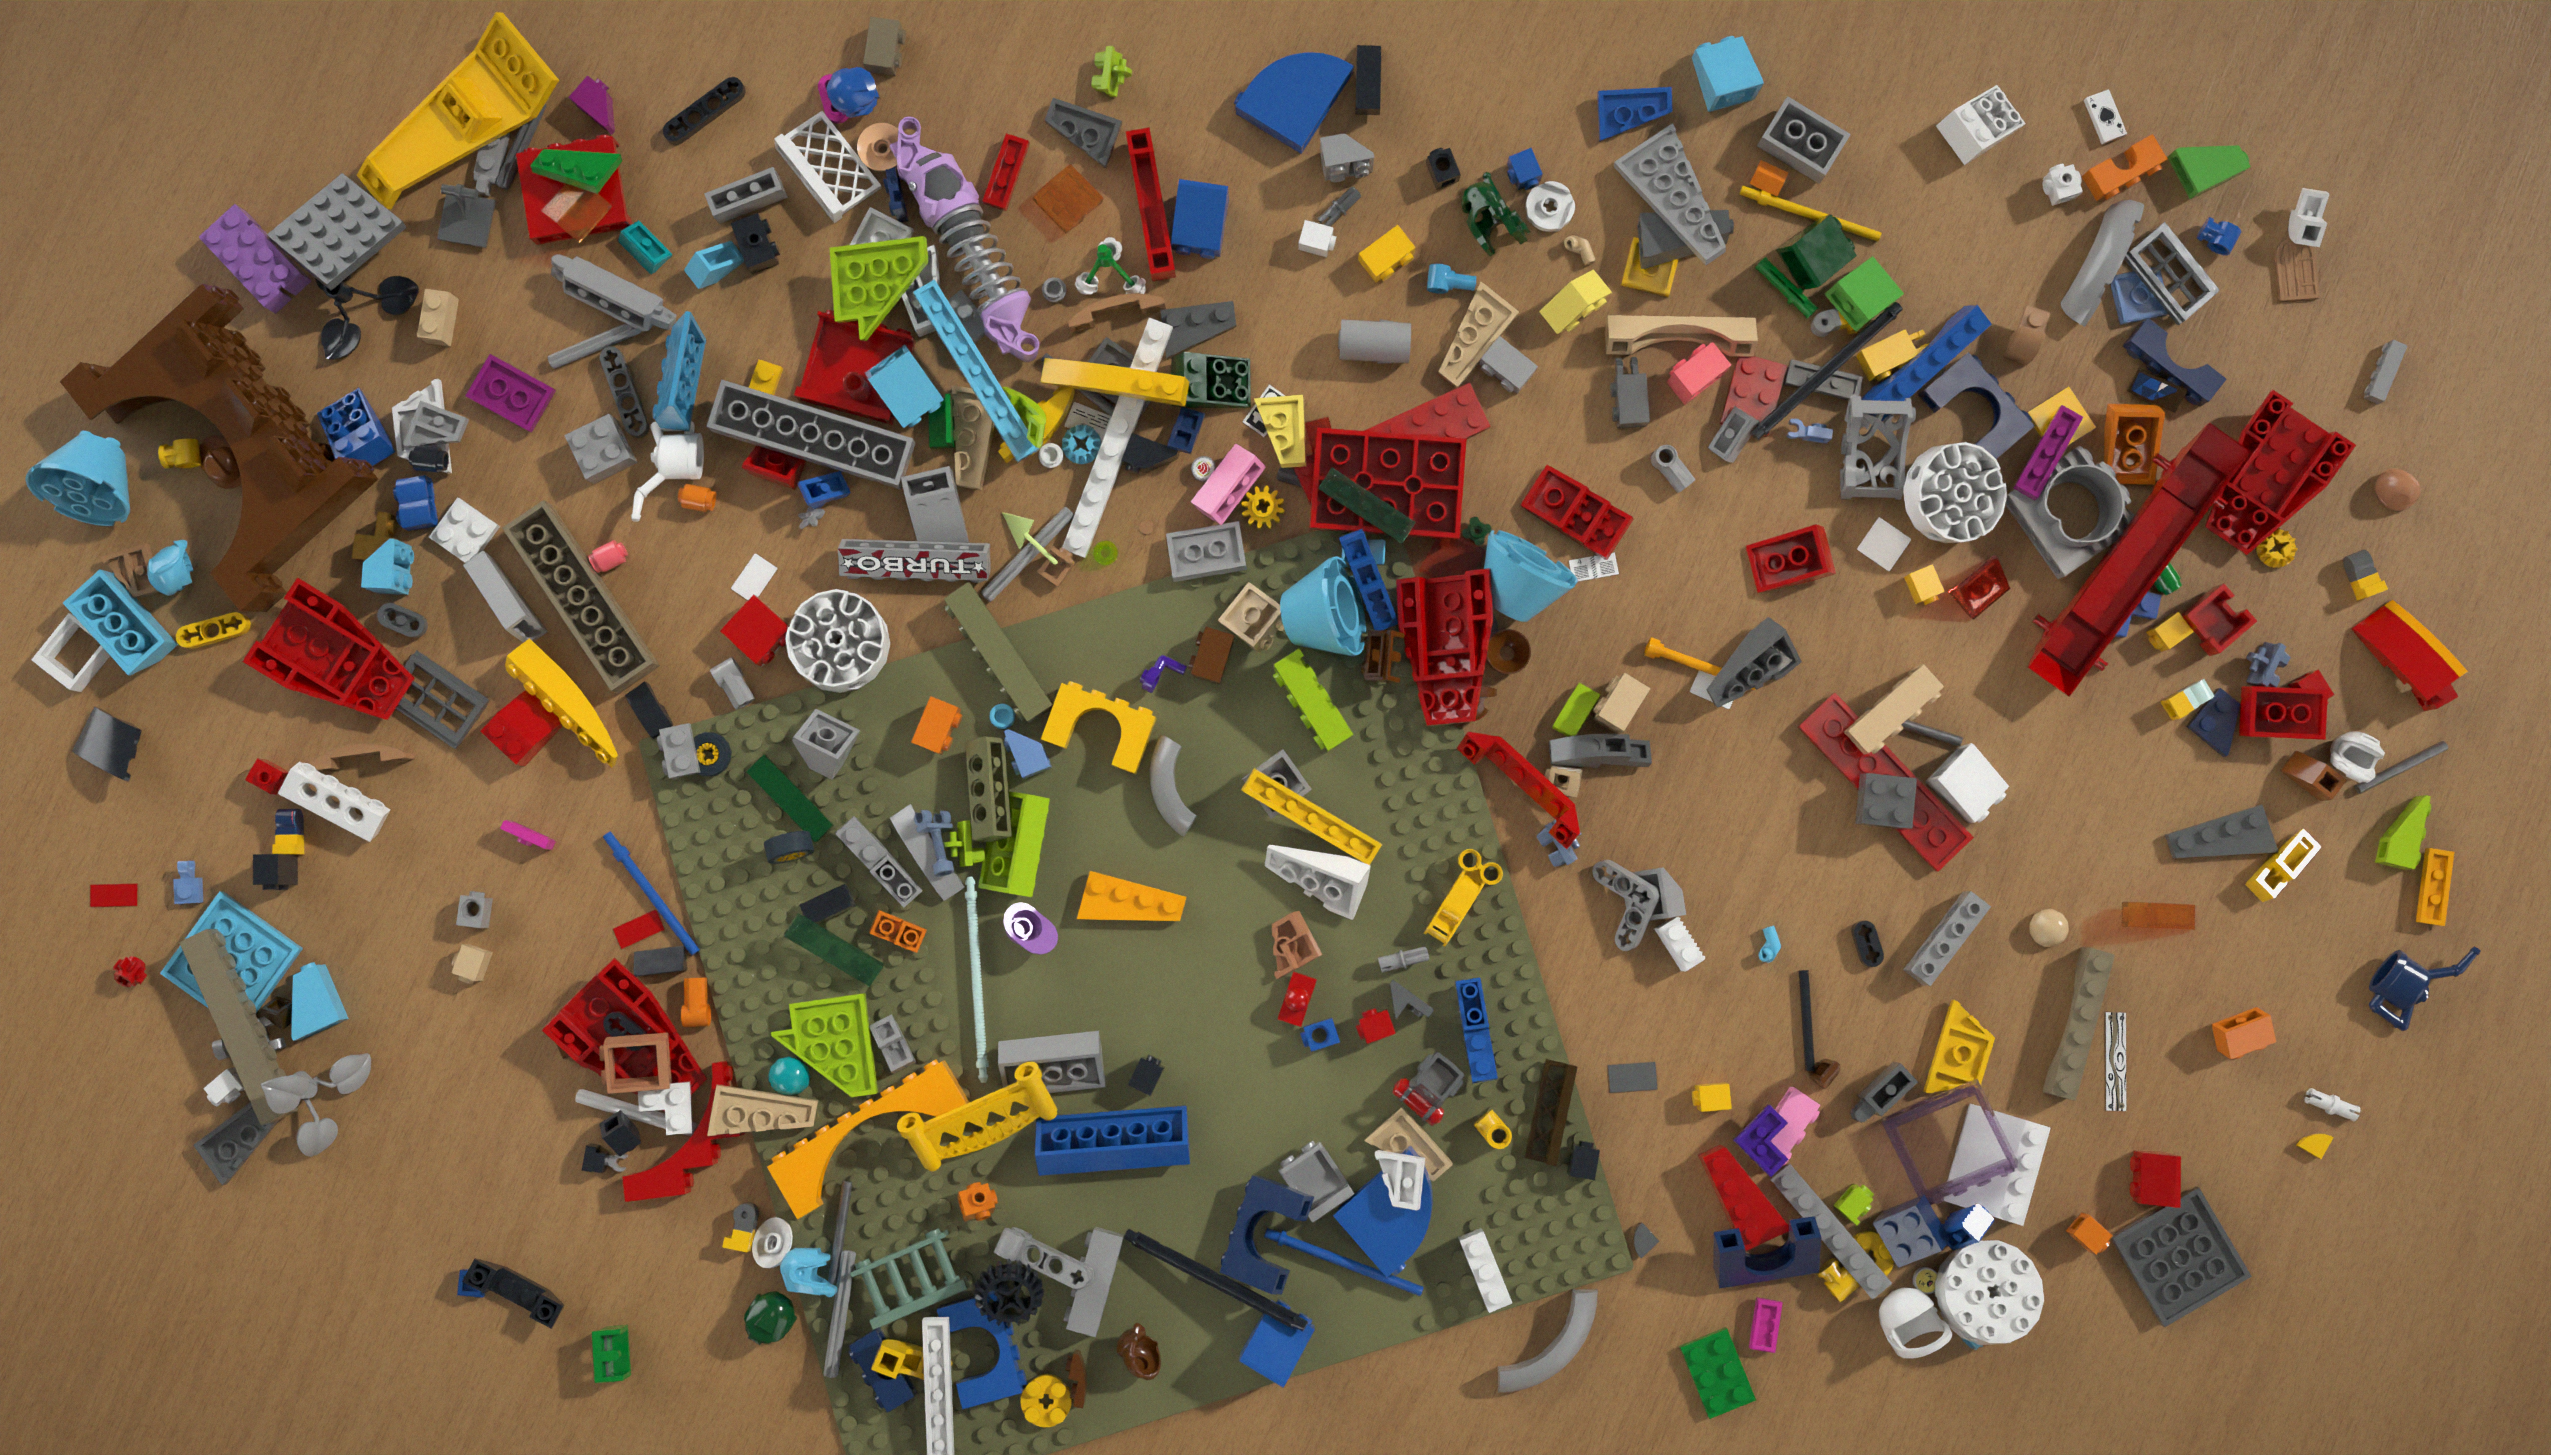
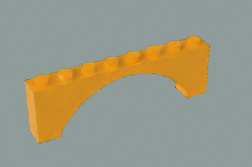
M935 1059L924 1066L925 1072L918 1076L915 1072L902 1079L904 1083L902 1086L895 1089L892 1085L880 1093L882 1098L875 1102L871 1098L859 1105V1112L852 1115L849 1111L837 1119L839 1124L832 1128L826 1125L815 1132L816 1138L809 1142L807 1138H804L793 1145L795 1150L791 1153L786 1154L783 1151L771 1158L773 1163L767 1166L797 1220L824 1204L821 1199L822 1184L830 1158L843 1138L861 1122L870 1117L894 1111L920 1112L937 1117L970 1103L945 1060L939 1063Z

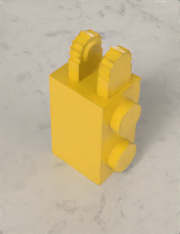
M1905 329L1861 350L1856 357L1868 381L1870 382L1877 378L1878 382L1888 378L1892 375L1891 371L1897 368L1901 369L1930 343L1915 349L1912 343L1926 335L1924 330L1922 329L1908 335Z

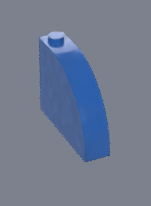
M1308 52L1283 57L1264 68L1252 80L1245 92L1241 91L1234 102L1236 114L1302 154L1353 75L1354 66L1338 57L1324 53Z
M1411 1145L1401 1153L1420 1157ZM1425 1165L1419 1210L1392 1206L1389 1189L1384 1183L1383 1171L1381 1170L1337 1208L1333 1214L1334 1218L1386 1277L1392 1273L1396 1276L1406 1267L1405 1262L1418 1249L1427 1232L1432 1215L1433 1192Z

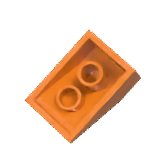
M2107 404L2104 426V463L2112 467L2119 484L2155 485L2158 465L2151 460L2160 452L2165 412L2158 405Z

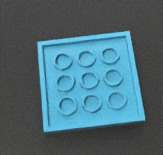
M219 891L185 938L187 939L206 929H218L223 934L226 940V950L236 962L235 970L246 984L245 992L248 999L254 1003L256 1013L303 950L301 946L224 891ZM179 946L160 974L208 1008L181 946Z

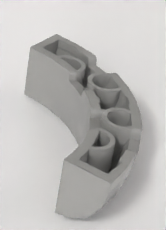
M2123 200L2112 204L2105 211L2096 239L2079 273L2061 301V308L2065 314L2083 326L2087 325L2101 302V297L2105 291L2104 285L2112 283L2135 236L2133 233L2135 229L2134 223L2138 224L2140 222L2144 204L2133 200Z
M1572 1289L1570 1310L1560 1334L1536 1357L1513 1365L1498 1366V1393L1513 1392L1538 1385L1554 1376L1574 1358L1591 1330L1596 1313L1598 1289Z

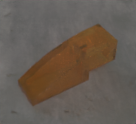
M2122 902V927L2195 930V905Z

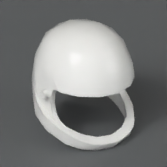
M1900 1288L1892 1291L1884 1298L1879 1309L1880 1325L1885 1336L1897 1355L1902 1358L1926 1356L1942 1348L1952 1338L1949 1325L1937 1315V1309L1933 1307V1301L1918 1289ZM1934 1331L1944 1332L1937 1341L1927 1346L1910 1349L1904 1347L1907 1342L1919 1335Z

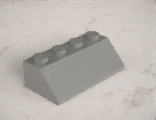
M1099 1031L998 1041V1066L1003 1088L1017 1082L1014 1076L1015 1071L1025 1062L1037 1063L1042 1072L1041 1079L1049 1093L1105 1087Z

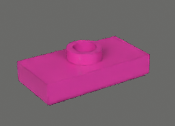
M505 820L500 829L517 836L518 842L530 847L532 844H535L544 849L552 850L556 843L554 839L514 821Z
M1756 1297L1749 1341L1750 1349L1775 1353L1783 1302Z

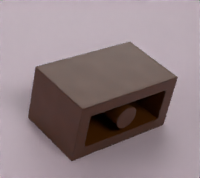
M1205 627L1204 632L1199 631L1195 644L1199 646L1197 656H1191L1188 669L1192 670L1191 676L1220 685L1235 639L1234 635L1209 627Z

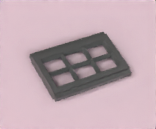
M2165 222L2128 251L2124 258L2177 325L2183 323L2220 291ZM2158 238L2162 240L2171 252L2165 259L2152 246V243ZM2146 248L2159 263L2152 270L2139 255ZM2173 258H2176L2187 272L2181 279L2177 277L2167 264ZM2162 268L2175 282L2168 290L2155 275ZM2189 278H2192L2203 291L2196 299L2184 285ZM2178 288L2191 302L2184 310L2171 295Z
M416 650L404 667L411 674L418 667L433 678L425 689L413 681L411 686L422 694L415 704L403 697L396 709L456 749L485 710L490 700ZM437 681L453 691V694L446 703L430 693V690ZM458 695L474 706L467 717L451 707ZM426 696L443 707L436 718L419 708ZM447 710L464 721L457 732H454L440 722Z

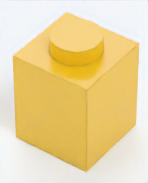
M1933 564L1904 577L1915 604L1923 601L1925 605L1939 600L1937 595L1945 592Z
M2179 612L2169 615L2147 631V634L2150 636V643L2156 649H2160L2161 652L2171 649L2193 633V630Z
M1728 1083L1695 1085L1696 1091H1692L1693 1105L1697 1106V1110L1705 1112L1732 1109L1730 1086Z

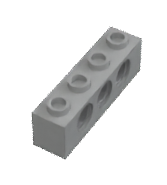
M1963 891L1903 970L1923 986H1931L1991 906L1972 891Z

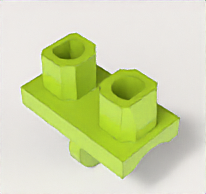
M1106 46V51L1095 53V66L1098 69H1103V74L1094 75L1091 86L1096 91L1105 92L1110 97H1117L1119 84L1123 85L1124 78L1132 76V69L1126 67L1127 60L1122 59L1123 55L1116 52L1113 46Z
M970 820L957 822V832H949L950 842H943V847L950 848L951 857H958L959 850V867L973 866L974 863L984 861V848H972Z

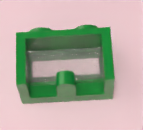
M628 1324L606 1326L601 1330L592 1331L595 1383L624 1381L630 1377Z

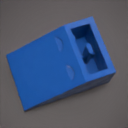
M357 388L317 413L336 459L338 457H346L349 459L366 460L373 466L396 452L389 435L360 388Z

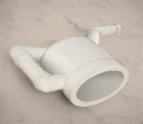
M691 421L690 431H684V434L663 435L664 431L682 430L660 428L657 422L651 424L650 428L657 444L654 453H651V462H655L658 473L643 486L637 488L634 495L633 513L631 514L632 521L638 522L640 520L644 497L646 498L665 479L700 480L704 464V445L702 435L694 433V422Z

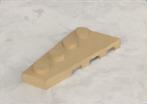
M1480 282L1438 374L1455 388H1458L1480 362L1482 356L1519 314V311L1484 283Z
M952 386L954 397L953 416L955 420L954 440L956 444V485L982 490L995 425L972 388Z
M717 1085L707 1136L813 1127L818 1100Z

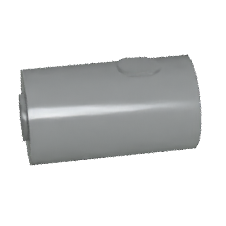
M1341 319V330H1339L1338 339L1339 360L1377 362V364L1409 363L1411 323L1382 319L1380 321Z

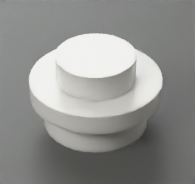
M1048 443L1041 447L1038 457L1042 465L1047 468H1054L1061 464L1063 452L1057 444Z

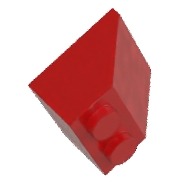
M2134 1150L2133 1156L2130 1159V1169L2133 1172V1182L2130 1183V1195L2133 1197V1201L2140 1204L2180 1208L2181 1156L2160 1151Z

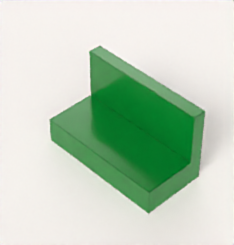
M945 394L944 400L940 402L942 405L936 411L929 413L930 449L955 448L954 399L951 394Z

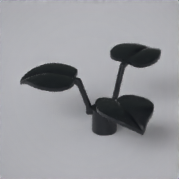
M352 273L332 290L315 278L318 287L327 296L335 300L334 305L338 307L344 317V321L335 318L327 322L323 327L321 342L325 358L328 360L343 358L352 353L360 342V327L349 323L350 318L342 306V303L349 302L352 299L353 294L377 300L382 299L381 305L385 312L391 315H401L412 307L419 293L418 285L409 278L391 276L380 284L382 295H376L355 289L344 283L351 278Z

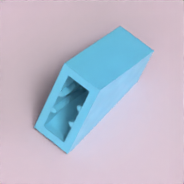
M315 962L302 966L300 968L301 972L293 975L291 1030L293 1041L304 1040L349 1019L326 964L316 965Z

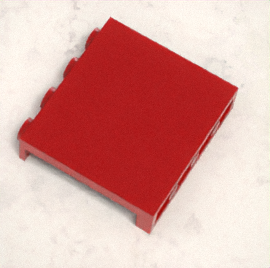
M598 135L595 139L587 141L585 139H575L570 144L553 143L549 144L547 148H526L523 152L516 153L529 238L536 245L622 230L632 225V220L626 210L619 166L598 194L533 173L531 169V164L543 149L617 154L616 147H619V143L613 136Z
M826 310L825 313L818 311L819 323L801 386H796L794 396L799 401L893 425L895 416L869 382L865 372L903 345H906L913 355L916 344L915 338L911 335L910 331L897 328L896 331L887 329L888 326L880 323L868 340L862 341L859 337L858 321L838 323L835 322L834 311Z

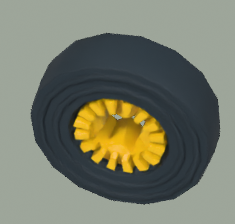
M712 732L696 735L694 743L700 773L697 774L708 777L721 774L727 769L731 761L732 751L729 743L724 737ZM714 749L712 753L714 759H707L705 761L706 755L703 753L704 750Z

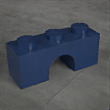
M879 1327L849 1345L851 1349L849 1354L855 1364L859 1363L864 1371L862 1377L869 1387L872 1385L875 1390L877 1404L881 1409L885 1408L888 1413L913 1398L917 1390L907 1374L899 1373L896 1379L871 1369L882 1341L887 1340Z

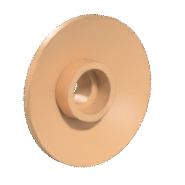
M875 123L861 133L857 143V151L861 161L867 167L876 171H886V169L897 166V160L890 149V144L898 141V128L888 123ZM882 146L887 147V151L885 153L879 152V149Z

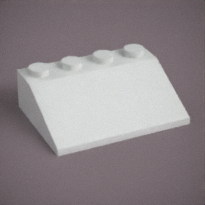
M1969 1103L1942 1200L1965 1208L1979 1204L1985 1207L1991 1216L2023 1226L2051 1128Z

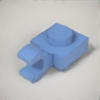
M1790 419L1788 424L1797 427V432L1787 433V437L1790 439L1802 438L1805 441L1826 444L1832 439L1833 429L1826 428L1824 424L1813 423L1811 426L1805 427L1799 419Z
M178 861L177 869L181 879H173L174 904L203 902V879L195 878V861Z

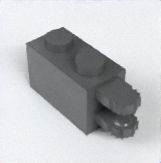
M1631 357L1630 360L1631 374L1623 375L1622 359L1615 358L1616 377L1614 383H1610L1611 398L1615 397V407H1612V420L1617 422V429L1647 427L1650 422L1646 373L1639 374L1636 357Z
M1892 1062L1857 1095L1861 1100L1850 1110L1851 1119L1862 1123L1870 1119L1874 1114L1883 1116L1918 1081L1901 1063Z

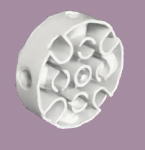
M1967 442L1931 447L1918 456L1907 472L1903 489L1906 512L1914 527L1928 539L1942 543H1960L1976 540L1993 530L2003 515L2007 498L2006 483H2003L2002 475L1999 471L2001 468L1996 458L1983 447Z
M838 589L817 593L803 602L794 613L795 616L791 620L785 638L788 657L797 671L807 681L821 690L842 693L859 689L875 679L885 665L890 648L888 628L872 603L863 597ZM841 638L840 643L837 644V639Z
M1999 1240L1980 1241L1979 1243L1971 1244V1246L1952 1251L1940 1265L1934 1284L1935 1296L1938 1299V1306L1944 1321L1961 1338L1978 1345L2010 1343L2027 1335L2039 1320L2044 1303L2042 1279L2033 1262L2017 1247Z

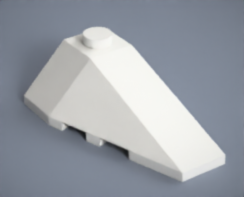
M1275 845L1267 847L1265 866L1287 882H1295L1304 888L1305 891L1303 893L1309 897L1312 895L1324 902L1323 907L1329 911L1353 920L1368 883L1370 865L1346 856Z

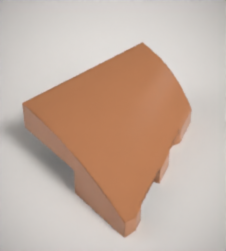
M1300 911L1292 912L1272 924V936L1275 939L1273 955H1276L1277 960L1276 979L1322 956Z

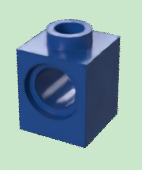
M1332 1017L1303 1026L1305 1032L1300 1033L1304 1047L1310 1046L1311 1052L1340 1043ZM1316 1028H1322L1326 1031L1327 1036L1324 1041L1316 1042L1313 1040L1312 1032Z

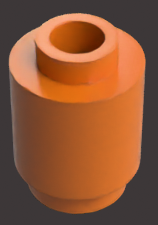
M685 484L684 488L679 489L678 502H681L682 508L707 512V510L713 511L717 495L710 488Z

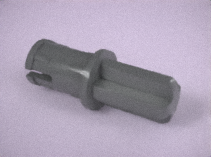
M1350 187L1339 199L1333 200L1332 205L1317 220L1321 224L1329 217V220L1324 225L1331 227L1342 215H1347L1346 211L1361 198V194L1356 188Z

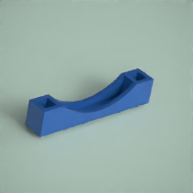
M1978 305L1964 306L1945 323L1942 330L1927 347L1897 372L1870 389L1861 397V400L1904 401L1905 398H1910L1992 325ZM1884 414L1881 421L1883 422L1891 414Z

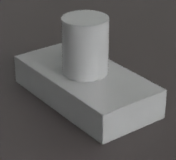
M959 290L948 302L975 344L985 336L983 321L977 312L976 306L962 290Z

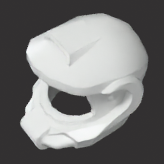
M2357 731L2338 736L2330 748L2331 764L2344 772L2346 777L2358 783H2368L2375 778V764L2379 759H2383L2385 752L2380 747L2379 740Z

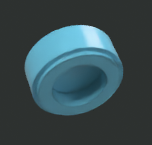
M998 704L990 711V721L999 729H1007L1015 721V712L1007 704Z

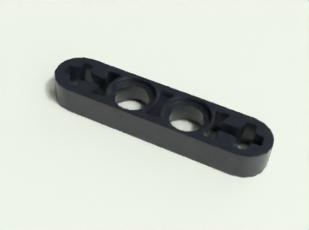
M736 77L725 79L669 120L663 127V135L666 140L673 145L682 144L741 101L746 93L741 80ZM731 85L737 87L738 92L736 94L730 92L729 87ZM723 92L728 100L725 102L724 98L719 93ZM718 98L720 106L714 110L709 109V100ZM693 112L700 113L701 115L700 121L696 124L688 122V117ZM681 121H684L686 126L689 128L688 130H686L683 127V125L680 123ZM675 128L678 130L679 135L677 137L672 135L671 129Z

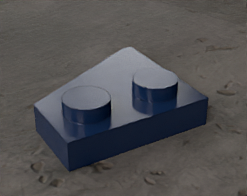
M895 167L886 169L887 178H883L886 192L890 195V202L888 204L891 216H896L897 220L901 223L907 222L909 219L898 172Z
M2218 688L2213 693L2214 697L2201 707L2186 727L2221 756L2226 757L2230 752L2240 703L2223 689Z

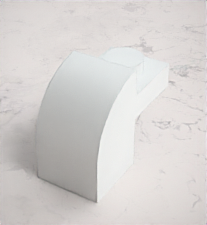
M2302 188L2296 209L2291 210L2288 232L2290 239L2294 243L2320 247L2327 226V222L2322 219L2329 197L2328 192Z

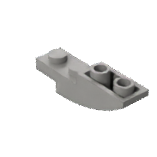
M855 816L835 832L903 908L922 892V889L902 865Z

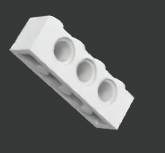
M300 761L290 769L278 792L279 795L369 842L379 833L391 810L385 807L381 801L370 799L362 795L358 789L347 787L339 783L335 777L324 775L318 772L314 766L308 763H301ZM309 784L314 785L316 787L317 792L311 790ZM332 796L337 797L340 804L334 802ZM354 808L361 810L363 816L357 814Z

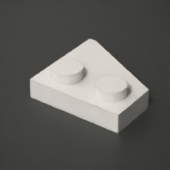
M1381 1150L1375 1151L1376 1160L1379 1159L1383 1171L1384 1183L1389 1189L1392 1206L1419 1210L1425 1158Z

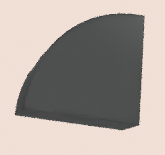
M1640 1222L1635 1229L1634 1248L1638 1256L1642 1258L1660 1241Z

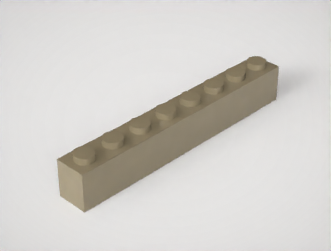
M206 929L180 941V946L260 1125L271 1124L298 1111L296 1107L290 1112L279 1114L273 1112L267 1105L261 1083L286 1076V1074L278 1066L276 1051L269 1045L265 1037L267 1032L264 1025L257 1020L255 1014L256 1007L248 999L245 992L246 984L235 970L236 962L226 950V940L223 934L218 929Z

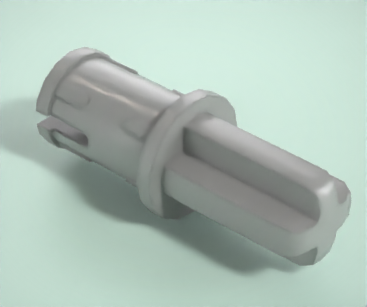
M1421 947L1405 952L1400 950V952L1392 955L1378 957L1381 972L1384 973L1404 967V969H1407L1408 965L1428 961L1429 954L1426 947Z

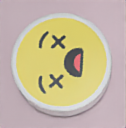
M1928 1267L1917 1269L1913 1275V1285L1925 1294L1935 1292L1934 1284L1937 1272Z

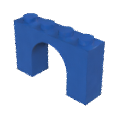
M994 1291L988 1292L990 1297L996 1301L997 1296L994 1295ZM974 1296L943 1304L937 1308L939 1317H949L950 1332L967 1327H981L991 1332L999 1344L1000 1356L997 1365L993 1369L982 1374L960 1379L957 1382L956 1386L962 1409L1020 1394L1024 1390V1385L1027 1384L1025 1372L1023 1369H1019L1017 1360H1020L1019 1348L1017 1344L1013 1345L1011 1335H1014L1012 1322L1009 1328L1006 1322H1002L998 1326L996 1319L988 1322L987 1315L981 1316L980 1308H977L975 1305L976 1299Z

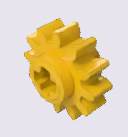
M1266 485L1264 492H1260V489L1256 486L1254 495L1249 492L1246 493L1249 502L1243 501L1241 505L1244 508H1248V510L1242 513V516L1251 517L1248 521L1249 526L1257 522L1258 530L1262 528V524H1266L1267 528L1271 529V521L1280 523V518L1277 514H1284L1285 510L1278 507L1284 503V499L1276 500L1277 490L1270 494L1269 487ZM1264 502L1265 506L1269 505L1266 513H1262L1261 510L1257 511L1260 503Z

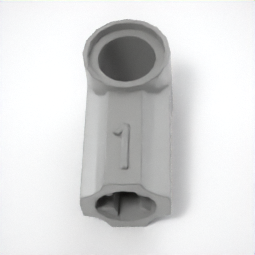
M1663 445L1652 453V465L1661 471L1677 493L1696 480L1679 459L1677 451L1673 446ZM1660 452H1665L1668 454V463H1663L1662 461H1660Z
M733 657L710 669L713 678L724 689L736 710L747 706L755 700L742 677L743 672Z

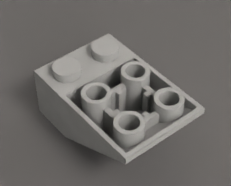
M950 466L901 477L917 541L969 543L955 477Z

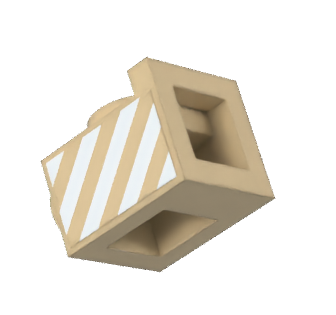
M1552 765L1551 769H1546L1545 777L1563 794L1577 797L1583 768ZM1559 775H1566L1568 780L1561 781Z

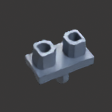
M2264 642L2263 646L2259 647L2257 653L2249 652L2246 658L2252 664L2249 668L2251 672L2246 682L2256 686L2277 687L2280 677L2274 672L2277 667L2284 668L2291 658L2285 652L2286 646L2282 643L2272 644Z
M1556 820L1545 826L1546 828L1537 835V838L1543 847L1553 841L1557 846L1558 850L1548 855L1554 867L1565 863L1569 865L1578 859L1573 849L1580 847V844L1575 839L1571 844L1572 847L1570 846L1566 849L1548 832L1556 823Z

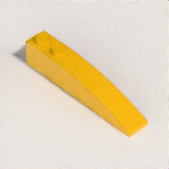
M1050 358L1044 359L1040 381L1044 384L1179 406L1186 405L1190 383L1183 376L1113 365Z

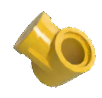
M178 439L172 442L173 446L168 444L159 446V460L165 469L173 468L174 465L177 468H195L202 465L199 440Z
M1490 1109L1473 1124L1493 1148L1503 1149L1510 1144L1512 1139L1511 1131L1493 1109ZM1496 1129H1503L1505 1132V1138L1501 1142H1494L1492 1140V1132Z
M1832 1258L1825 1262L1819 1268V1273L1816 1274L1819 1278L1825 1280L1824 1285L1841 1303L1860 1286L1844 1267L1840 1268L1838 1265L1839 1261L1836 1258Z

